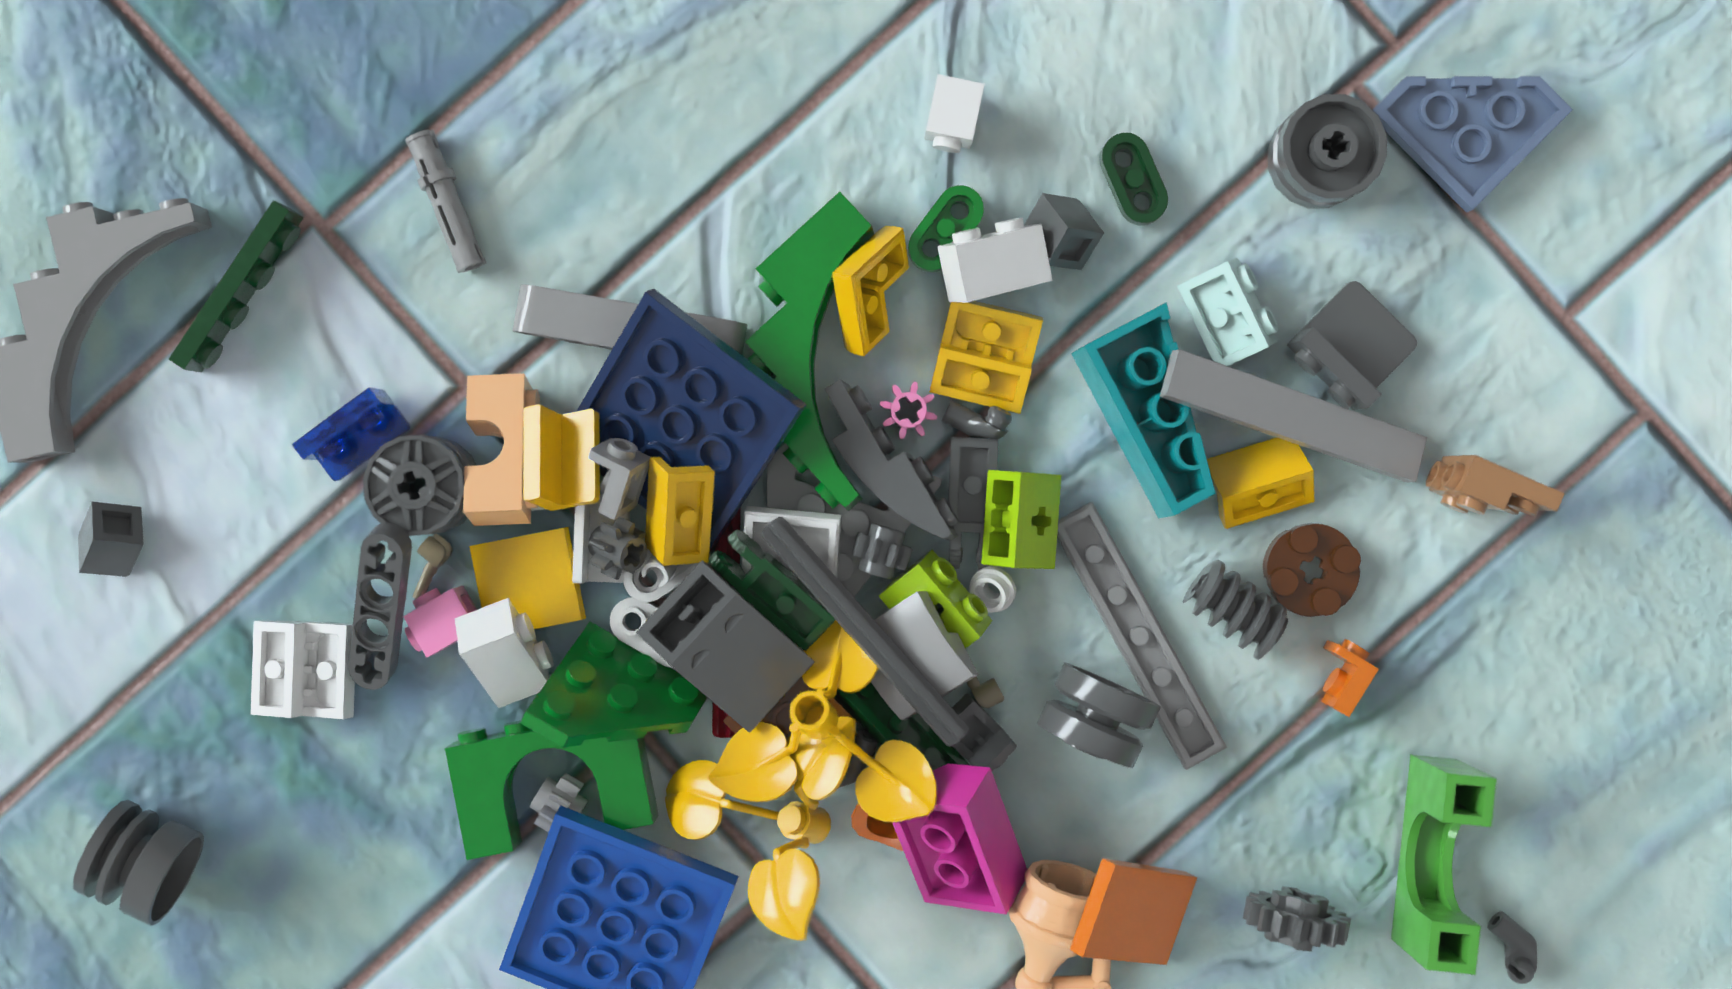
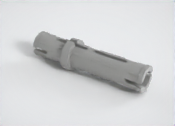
M424 130L410 135L405 141L420 175V178L417 180L421 191H426L431 201L436 218L451 251L457 272L463 273L486 264V260L478 246L473 229L453 182L457 179L453 168H448L443 158L434 130Z

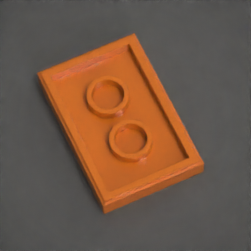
M1103 858L1070 950L1084 958L1167 965L1198 877L1186 871Z

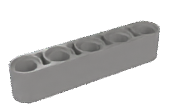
M520 284L513 332L612 350L638 304ZM687 313L738 353L743 354L747 324Z

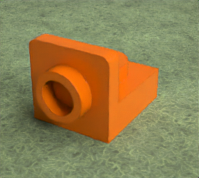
M1344 639L1342 644L1339 645L1327 640L1323 649L1345 663L1341 669H1334L1328 676L1323 686V691L1326 694L1321 702L1335 711L1350 717L1379 669L1366 661L1370 653L1355 643Z

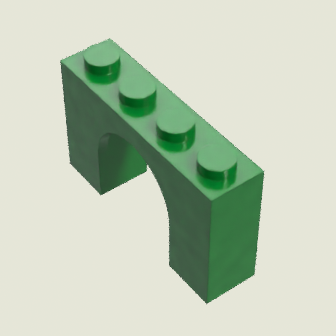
M521 720L505 724V732L487 735L486 728L458 733L459 741H455L445 748L466 860L512 852L522 842L513 796V778L524 756L540 749H562L578 756L588 765L597 782L605 823L622 830L653 825L659 816L644 738L608 742L607 737L586 739L581 746L563 748L520 723Z

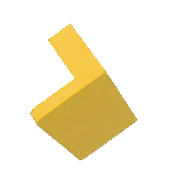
M541 404L524 407V501L554 511L593 504L600 500V464L588 459L591 448L599 444V413L597 411L587 409L561 415Z
M1276 437L1207 459L1212 482L1217 491L1219 518L1225 529L1315 502L1314 470L1301 447L1297 444Z
M650 457L645 543L647 549L663 566L694 564L701 561L709 562L715 471L709 466L670 467L661 457Z

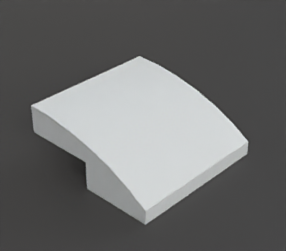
M254 621L251 715L285 718L310 716L333 719L354 717L355 682L352 680L348 669L353 624L304 621Z

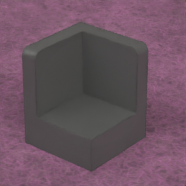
M1042 193L1024 224H1042L1049 264L1053 267L1082 270L1104 234L1103 230L1078 199Z
M91 502L78 535L79 573L121 577L130 575L144 544L141 507Z

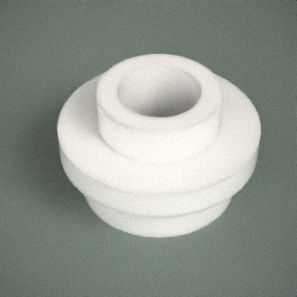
M993 566L982 568L975 573L970 581V594L978 596L985 604L989 613L1007 609L1015 599V583L1012 577L1001 568ZM988 583L994 584L1000 593L993 592L989 588Z

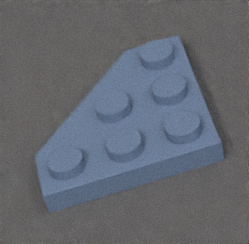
M1406 76L1372 110L1379 116L1385 131L1467 213L1474 210L1573 109L1540 76H1520L1519 78H1492V76L1426 78V76Z

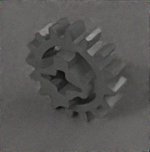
M1282 886L1281 891L1273 890L1272 894L1265 891H1259V894L1250 892L1249 896L1246 897L1243 919H1246V924L1258 926L1257 930L1265 932L1264 937L1269 941L1279 942L1301 951H1312V946L1321 947V943L1329 947H1335L1336 944L1344 946L1348 939L1351 918L1346 917L1345 912L1334 911L1335 907L1328 906L1329 900L1327 898L1303 892L1297 888Z

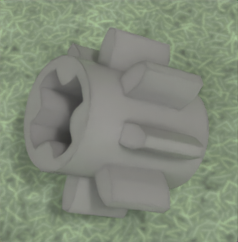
M567 773L560 778L559 782L547 777L530 805L531 809L539 813L534 824L549 832L560 805L582 814L589 801L579 795L584 783Z

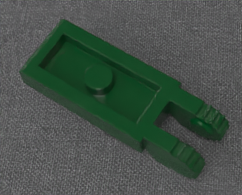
M736 529L728 537L729 544L753 567L745 574L741 566L721 550L715 551L709 558L710 565L794 643L807 651L836 620L797 576L769 552L764 553L756 541L744 532Z

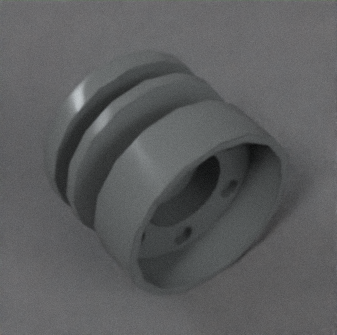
M399 436L383 444L369 460L363 477L364 500L377 521L380 523H394L402 527L409 536L447 532L463 524L468 519L463 513L464 466H476L472 455L457 442L438 436ZM416 478H424L426 487L421 488L419 493H412L410 484L416 482Z
M130 800L121 801L109 811L88 841L73 877V889L88 898L95 895V899L105 906L113 903L121 895L119 910L123 914L153 926L169 913L187 886L199 861L203 849L204 836L201 832L175 820L166 822L158 830L159 816L155 811L150 809L142 811V808L137 803Z

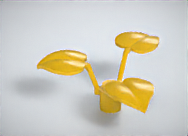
M837 621L807 651L803 650L815 663L802 678L809 688L816 691L803 692L793 700L790 707V717L793 723L789 726V730L792 732L789 745L787 746L785 734L772 724L760 722L751 733L742 728L727 743L719 762L708 776L709 781L714 786L734 798L749 802L772 801L786 794L797 781L798 768L790 755L797 751L800 735L804 733L807 737L814 740L825 739L832 735L863 763L869 766L858 775L855 784L857 801L869 816L879 821L892 823L930 815L935 809L937 799V785L932 768L925 756L916 747L904 741L889 740L880 746L875 759H873L837 727L838 714L828 700L836 696L837 689L846 693H855L862 690L874 679L878 671V667Z
M838 717L837 727L854 742L856 720L851 717ZM804 733L800 735L798 749L790 757L798 768V778L794 785V792L803 802H790L780 812L724 799L726 793L714 786L708 779V776L717 765L716 762L708 760H696L685 764L674 773L666 788L665 804L670 823L675 831L684 838L702 840L712 835L721 823L723 807L777 820L782 834L789 839H793V841L774 849L773 860H763L757 863L751 871L748 882L749 902L758 919L773 932L793 940L804 941L807 939L809 921L817 903L820 888V875L816 862L806 852L797 849H807L809 843L818 844L828 836L831 828V819L824 808L818 807L819 801L830 797L838 789L845 777L852 752L832 735L821 740L811 739ZM791 734L787 740V746L790 743Z

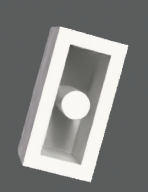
M1023 218L1005 220L995 223L996 232L981 235L980 228L964 230L952 234V243L937 246L948 301L967 303L1053 281L1042 224L1024 225Z
M509 598L454 618L459 654L498 708L540 692L550 678L548 669L554 666L553 658L544 640L537 642L534 627L529 616L525 612L519 614Z

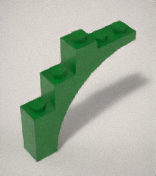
M839 191L755 268L764 280L758 286L759 289L776 307L782 302L785 305L749 337L745 343L754 352L748 358L750 362L769 376L774 373L776 376L774 378L775 381L807 404L780 445L779 449L785 443L789 447L782 454L801 474L809 469L819 479L820 483L814 489L833 509L841 504L846 510L850 511L863 498L840 469L825 437L816 402L815 358L820 327L831 296L835 291L832 272L874 235L872 225Z

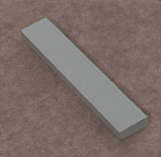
M1181 349L1171 352L1160 393L1162 398L1407 483L1416 482L1427 437Z
M1089 502L1058 519L1057 538L1144 697L1161 706L1156 719L1183 768L1187 770L1226 749L1227 746L1093 502Z

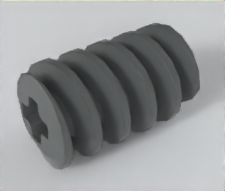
M1215 560L1207 565L1196 577L1182 602L1185 603L1192 597L1196 599L1192 612L1195 616H1198L1207 608L1210 609L1211 614L1207 623L1210 627L1215 626L1221 620H1225L1227 623L1223 632L1224 637L1229 638L1238 630L1242 632L1238 647L1244 649L1253 641L1256 642L1257 646L1253 657L1259 660L1273 648L1283 635L1288 624L1286 607L1279 603L1271 606V596L1264 592L1255 596L1256 587L1251 582H1245L1239 586L1240 574L1230 571L1224 575L1225 563Z

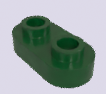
M1132 133L1114 135L1101 150V169L1122 216L1134 225H1149L1164 214L1168 205L1167 190L1146 143L1139 136ZM1116 153H1127L1131 159L1130 166H1119L1115 161ZM1141 194L1148 198L1150 204L1147 210H1140L1135 206L1134 197Z

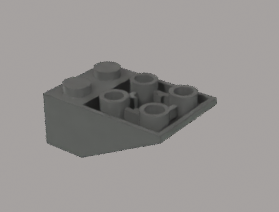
M701 561L636 631L671 667L749 733L753 731L815 663L809 655L744 598L720 573H717L710 564Z

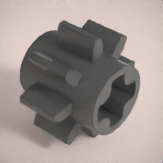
M622 517L617 518L613 526L601 522L600 526L592 532L589 538L588 549L592 555L589 563L600 568L601 573L616 580L621 576L622 570L631 574L635 573L642 566L647 556V545L643 540L646 533L636 529L635 523Z
M874 523L871 524L869 534L858 532L852 549L854 556L861 557L858 569L887 579L893 578L895 568L906 571L913 550L911 547L903 545L906 533Z

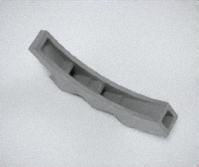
M186 198L163 201L159 204L160 210L143 213V210L132 209L113 214L94 207L91 202H78L64 206L62 208L63 213L46 217L58 268L30 273L31 280L13 284L26 335H13L0 339V433L8 463H32L75 452L70 418L72 378L81 344L96 312L116 285L144 259L178 239L212 228L208 209L195 205Z

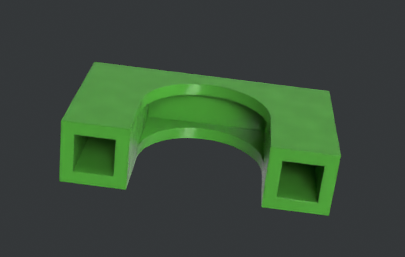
M1410 754L1391 939L1426 970L1476 975L1481 926L1465 915L1457 904L1452 877L1453 852L1461 825L1492 827L1497 778L1457 759Z

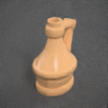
M1057 860L1036 861L1027 869L1024 877L1026 884L1016 896L1008 911L1010 920L1015 924L1023 941L1025 951V966L1019 970L1016 976V989H1111V960L1093 958L1092 973L1090 975L1053 977L1057 969L1068 958L1078 955L1070 949L1096 873L1075 864Z

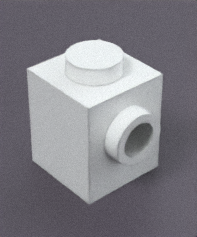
M941 74L937 75L924 138L925 140L933 141V148L950 153H960L961 147L970 149L975 133L984 83Z

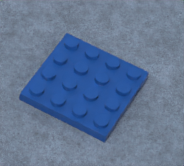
M560 805L554 816L499 970L546 989H694L739 876Z

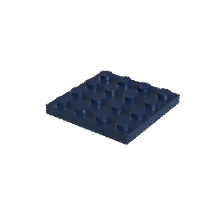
M651 289L644 293L577 411L593 409L599 413V444L610 438L625 439L635 444L638 451L650 457H661L670 467L709 466L715 471L709 552H711L807 404L657 290ZM600 465V474L604 477L610 469ZM649 469L638 500V504L646 510Z

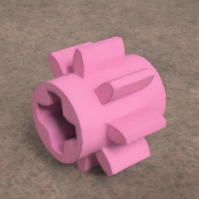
M915 381L911 385L910 391L902 393L900 388L894 384L892 392L896 398L893 403L880 401L879 405L883 409L890 410L891 415L890 418L884 421L883 427H889L895 423L900 427L899 439L902 440L906 436L907 429L912 428L915 429L919 436H924L925 432L920 423L924 419L930 421L937 419V415L927 412L926 404L931 402L935 396L929 394L922 398L916 394L918 383ZM905 398L909 404L915 401L920 404L921 409L916 413L917 422L911 424L907 418L899 420L896 417L895 413L901 408L899 400Z

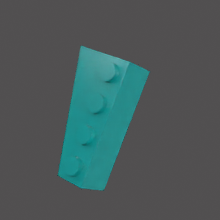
M1167 302L1071 353L1158 519L1175 516L1216 494L1201 435L1196 431L1191 407L1160 397L1171 352L1179 349L1177 342L1173 341L1168 321L1171 317Z

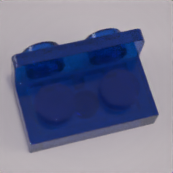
M368 387L291 445L303 460H318L333 481H340L368 461L383 444L407 432L410 429V424L385 390Z

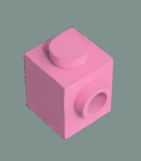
M463 585L452 588L443 594L439 592L438 588H435L412 601L416 609L403 616L408 624L405 627V634L416 651H423L426 658L458 642L454 618L473 612L477 608Z

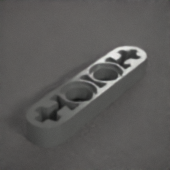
M385 522L378 524L363 540L360 550L348 669L355 683L370 690L380 689L386 685L398 666L412 542L408 533L394 523ZM381 541L387 542L388 550L393 552L386 561V564L381 563L385 558L386 550L385 545L380 543ZM381 579L387 582L393 590V596L386 597L378 594L373 589L371 580ZM377 619L381 621L388 629V635L381 636L373 633L367 625V620ZM374 651L378 652L374 660V668L378 671L373 670L372 663L367 661Z

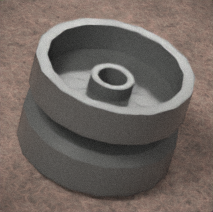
M1323 94L1301 105L1274 131L1267 149L1268 171L1275 187L1290 202L1308 209L1330 208L1364 191L1380 175L1387 157V134L1379 116L1364 101L1346 94Z
M1064 662L1055 685L1061 694L1079 704L1075 707L1059 700L1047 701L1037 722L1038 725L1082 752L1128 768H1134L1143 745L1135 735L1119 727V725L1123 723L1139 730L1151 729L1161 706L1110 680Z

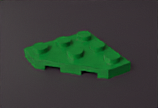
M589 621L525 711L520 723L563 748L581 746L586 739L607 737L608 742L644 738L647 732L668 730L669 734L686 733L705 703L707 696L676 670L658 663L652 657L637 651L620 641L615 635Z

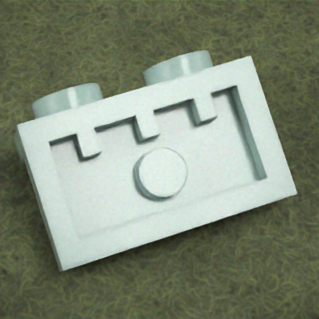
M1238 258L1229 260L1177 286L1214 362L1229 366L1277 342L1274 334L1278 332L1276 319L1267 306L1261 307L1254 290L1258 289L1256 277L1249 265L1246 263L1241 265Z

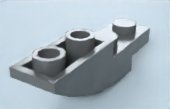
M841 379L825 388L827 395L847 428L845 432L831 440L858 478L883 503L919 528L946 540H952L957 537L958 534L953 525L958 523L959 520L946 498L944 497L938 501L929 484L934 482L935 479L929 467L921 456L914 460L912 455L905 451L893 458L890 456L889 453L894 451L895 447L884 428L880 425L875 429L866 413L872 410V407L858 385L851 388L848 383Z

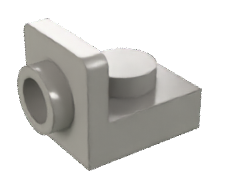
M610 438L591 448L588 459L610 469L600 485V493L603 494V498L598 512L612 520H616L637 506L649 469L650 456L638 451L637 446L628 440Z

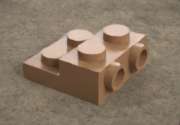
M1476 455L1443 456L1441 461H1437L1432 466L1426 479V486L1429 487V491L1443 496L1440 502L1442 505L1468 514V511L1484 515L1486 509L1502 510L1514 515L1522 512L1536 516L1538 511H1558L1565 493Z

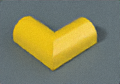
M884 226L879 229L832 272L844 347L853 354L864 357L890 332L884 292L909 269L905 235L901 227Z

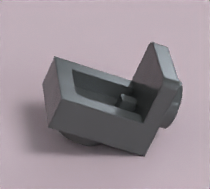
M968 693L952 707L969 728L965 737L953 747L972 766L990 767L991 771L1000 767L1016 749L1017 745Z

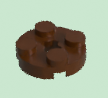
M1315 523L1301 524L1290 530H1285L1273 539L1264 556L1263 574L1267 580L1271 596L1277 603L1285 606L1286 610L1307 617L1333 615L1340 607L1344 606L1356 591L1360 578L1359 566L1361 557L1349 539L1335 528ZM1314 557H1316L1320 561L1319 568L1323 570L1320 578H1313L1310 583L1304 581L1306 573L1300 569L1301 563L1303 561L1312 562Z

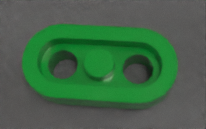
M957 185L945 190L912 233L908 244V254L910 260L918 269L925 272H938L942 270L939 254L935 257L926 256L922 250L924 243L934 241L939 246L952 243L953 233L977 228L983 217L984 205L982 198L974 189L964 185ZM955 204L964 205L968 210V216L961 220L955 219L951 215V207Z

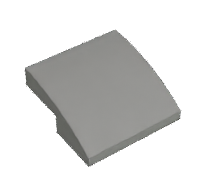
M927 591L915 592L874 620L942 697L978 676L958 633L947 632ZM878 669L871 682L901 721L917 714L916 710Z

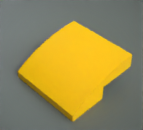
M978 301L967 303L950 302L929 392L989 407L998 406L1006 411L1020 414L1032 372V362L1043 324V317Z
M569 527L469 546L481 608L509 598L519 614L525 612L529 616L534 629L586 619L580 583L572 582L573 548Z

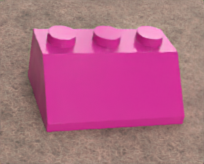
M948 763L933 770L937 785V799L935 809L930 815L895 822L893 826L924 902L1007 915L1025 882L1024 877L1027 867L990 767Z

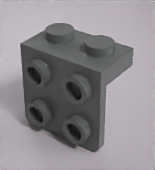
M1352 281L1344 285L1293 337L1287 346L1296 354L1294 356L1295 361L1306 372L1313 376L1317 375L1330 387L1328 393L1337 403L1346 409L1358 410L1369 408L1382 395L1376 388L1412 353L1417 346V340L1361 283Z

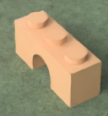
M524 373L467 376V423L476 436H497L504 439L502 451L495 460L485 465L464 466L463 513L473 526L531 524V508H538L537 505L523 500L524 407L540 404L538 389H532Z

